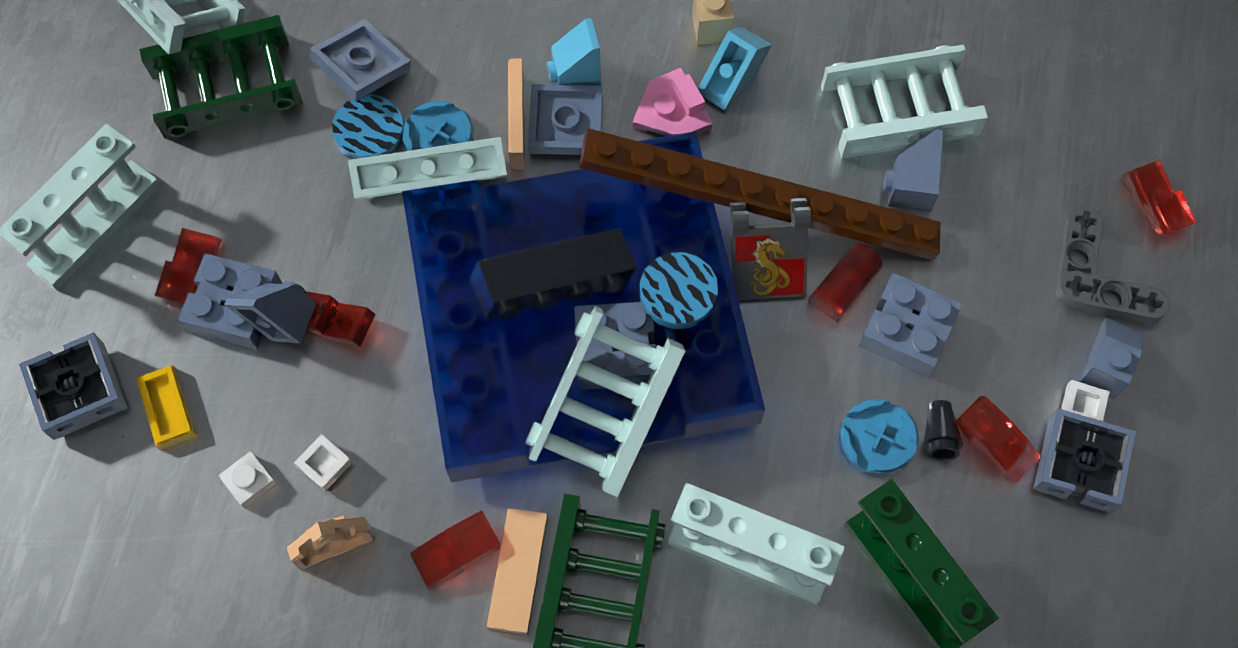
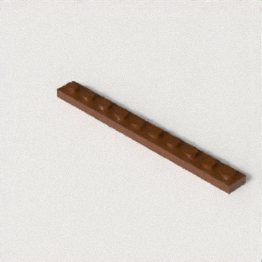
M590 128L587 129L584 135L579 164L580 169L730 207V203L745 202L746 211L788 223H791V199L806 198L807 207L811 209V222L809 226L811 229L934 260L940 254V221Z

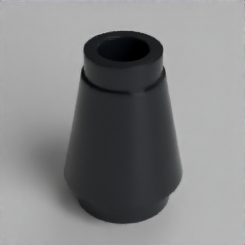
M946 400L933 401L928 405L923 448L932 460L949 461L956 459L960 455L963 442L952 410V404Z

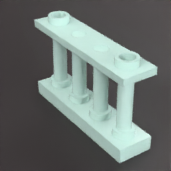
M117 0L168 54L181 51L185 30L219 22L224 28L239 25L242 23L245 8L238 0H198L207 10L180 16L171 7L197 0Z
M964 44L957 46L942 45L933 50L854 63L839 62L826 67L821 84L822 91L838 90L848 128L843 129L838 145L841 159L909 148L936 129L943 130V142L979 136L988 118L984 105L976 107L966 105L955 70H958L966 51ZM941 73L952 111L936 113L931 110L922 82V75ZM906 78L918 116L901 119L896 115L886 81ZM872 84L883 122L869 125L862 123L852 87Z
M107 123L0 227V238L26 257L31 251L36 254L26 265L57 291L161 186L154 176L135 162L130 160L127 163L125 161V158L136 146ZM114 170L116 175L100 189L98 184ZM87 196L90 201L73 216L71 211ZM60 223L63 228L46 243L43 239Z
M501 137L348 160L355 199L373 198L507 177Z
M594 306L591 315L583 313L574 334L580 337L579 342L542 423H533L525 444L531 446L528 459L535 462L543 447L599 471L598 476L603 477V491L618 497L685 353V349L682 344L671 339H667L664 347L658 345L654 348L599 323L603 315L602 309ZM592 338L649 363L648 367L653 369L647 384L640 382L638 385L582 360ZM575 375L632 399V404L636 405L631 419L624 418L621 421L566 397ZM558 412H563L615 435V440L620 443L614 456L607 454L606 457L550 433Z
M689 483L685 484L670 520V523H673L674 526L667 544L817 605L820 602L825 586H831L845 547Z

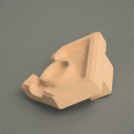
M341 515L334 519L317 522L311 528L306 529V532L289 545L287 550L291 561L299 569L303 570L374 541L375 536L364 516L346 519L344 515Z

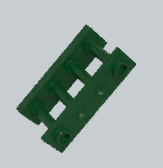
M279 15L183 38L181 51L168 54L159 44L139 49L141 60L151 78H160L166 111L152 115L155 124L164 138L181 137L188 132L275 110H287L294 105L304 103L295 79L285 80L278 49L290 45ZM264 52L272 84L251 90L244 57ZM230 61L237 93L216 98L209 66ZM195 69L202 102L181 107L174 75Z
M890 479L858 501L857 504L862 511L846 521L844 524L845 528L935 648H959L999 619L893 479Z
M564 493L533 648L645 647V644L637 643L654 547L662 548L666 524L659 523L660 510H651L649 525L587 514V510L581 509L580 496ZM584 530L646 541L642 564L579 553V549L573 548L576 533L583 534ZM576 569L639 580L635 604L571 593V588H565L568 572L575 573ZM568 609L630 620L631 627L628 644L623 645L564 634V629L557 628L560 612L567 613Z

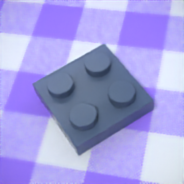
M365 19L309 49V59L354 101H358L410 71L411 60Z
M531 84L529 154L581 155L584 135L587 129L602 130L603 86Z

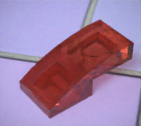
M1160 160L1130 170L1122 175L1138 208L1160 237L1196 223L1182 189L1173 191Z
M182 228L172 262L165 261L155 296L184 304L188 293L195 294L198 286L194 279L204 254L217 256L222 239Z
M304 292L317 303L305 331L306 333L334 342L361 347L374 320L375 313L368 307L339 303L331 295Z
M979 396L955 421L974 449L985 452L1008 482L1016 483L1041 457L1019 428L985 396Z
M481 510L428 540L412 551L410 556L425 586L430 590L463 573L464 567L500 550L501 544L484 512Z

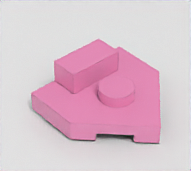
M679 68L649 80L633 119V128L647 132V130L665 135L666 139L681 143L711 130L712 121L705 111V100L690 74L685 75L683 70Z

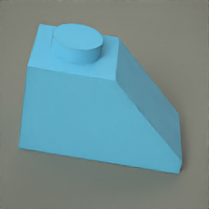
M589 18L583 20L551 46L552 61L547 62L551 83L557 82L558 85L601 86L600 46L593 20Z
M744 27L728 30L698 87L701 95L724 111L727 110L756 76L772 45Z

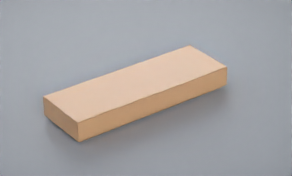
M522 58L509 59L508 153L513 170H525V99Z
M508 508L487 629L528 635L548 519L547 513Z

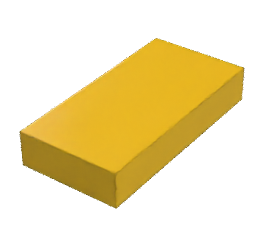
M174 365L136 378L153 439L159 450L197 437L181 381Z

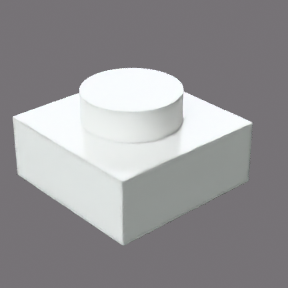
M1071 380L1067 384L1061 409L1103 421L1110 391Z
M321 434L294 464L325 492L352 464V461Z
M251 451L218 475L244 509L276 485V482Z

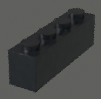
M617 228L477 261L470 279L485 319L499 317L501 320H506L519 315L523 310L536 308L538 311L546 310L556 305L559 301L571 299L577 302L590 297L595 292L606 290L607 293L617 292L628 285V281L637 267L621 229Z

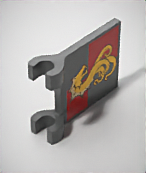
M806 198L791 199V223L749 226V213L746 211V203H730L732 301L807 296L808 229L811 222V209L807 207Z

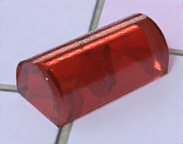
M859 242L853 243L810 295L808 302L839 323L880 272L883 266L882 259L869 246Z

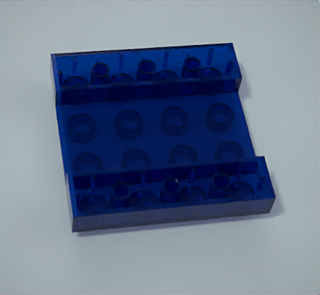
M696 131L639 141L703 158ZM584 169L482 187L478 186L477 180L402 191L445 468L451 483L571 460L542 447L535 462L528 459L531 446L526 445L525 442L533 423H542L577 346L576 335H574L576 331L574 306L640 302V281L644 270L654 259L667 253L685 252L697 256L707 263L717 278L718 297L713 312L691 328L671 329L654 321V343L649 344H656V347L658 345L664 347L667 339H671L682 344L685 353L642 446L761 424L765 406L714 203ZM621 229L637 267L625 288L613 293H607L606 290L595 292L590 297L577 302L571 299L559 301L556 305L546 310L538 311L536 308L523 310L519 315L506 320H501L499 317L485 319L470 279L477 261L608 230ZM575 375L566 397L621 421L624 418L630 420L636 408V405L632 404V399L607 388L579 390L578 375ZM560 411L550 430V433L598 454L615 452L620 443L615 440V435Z

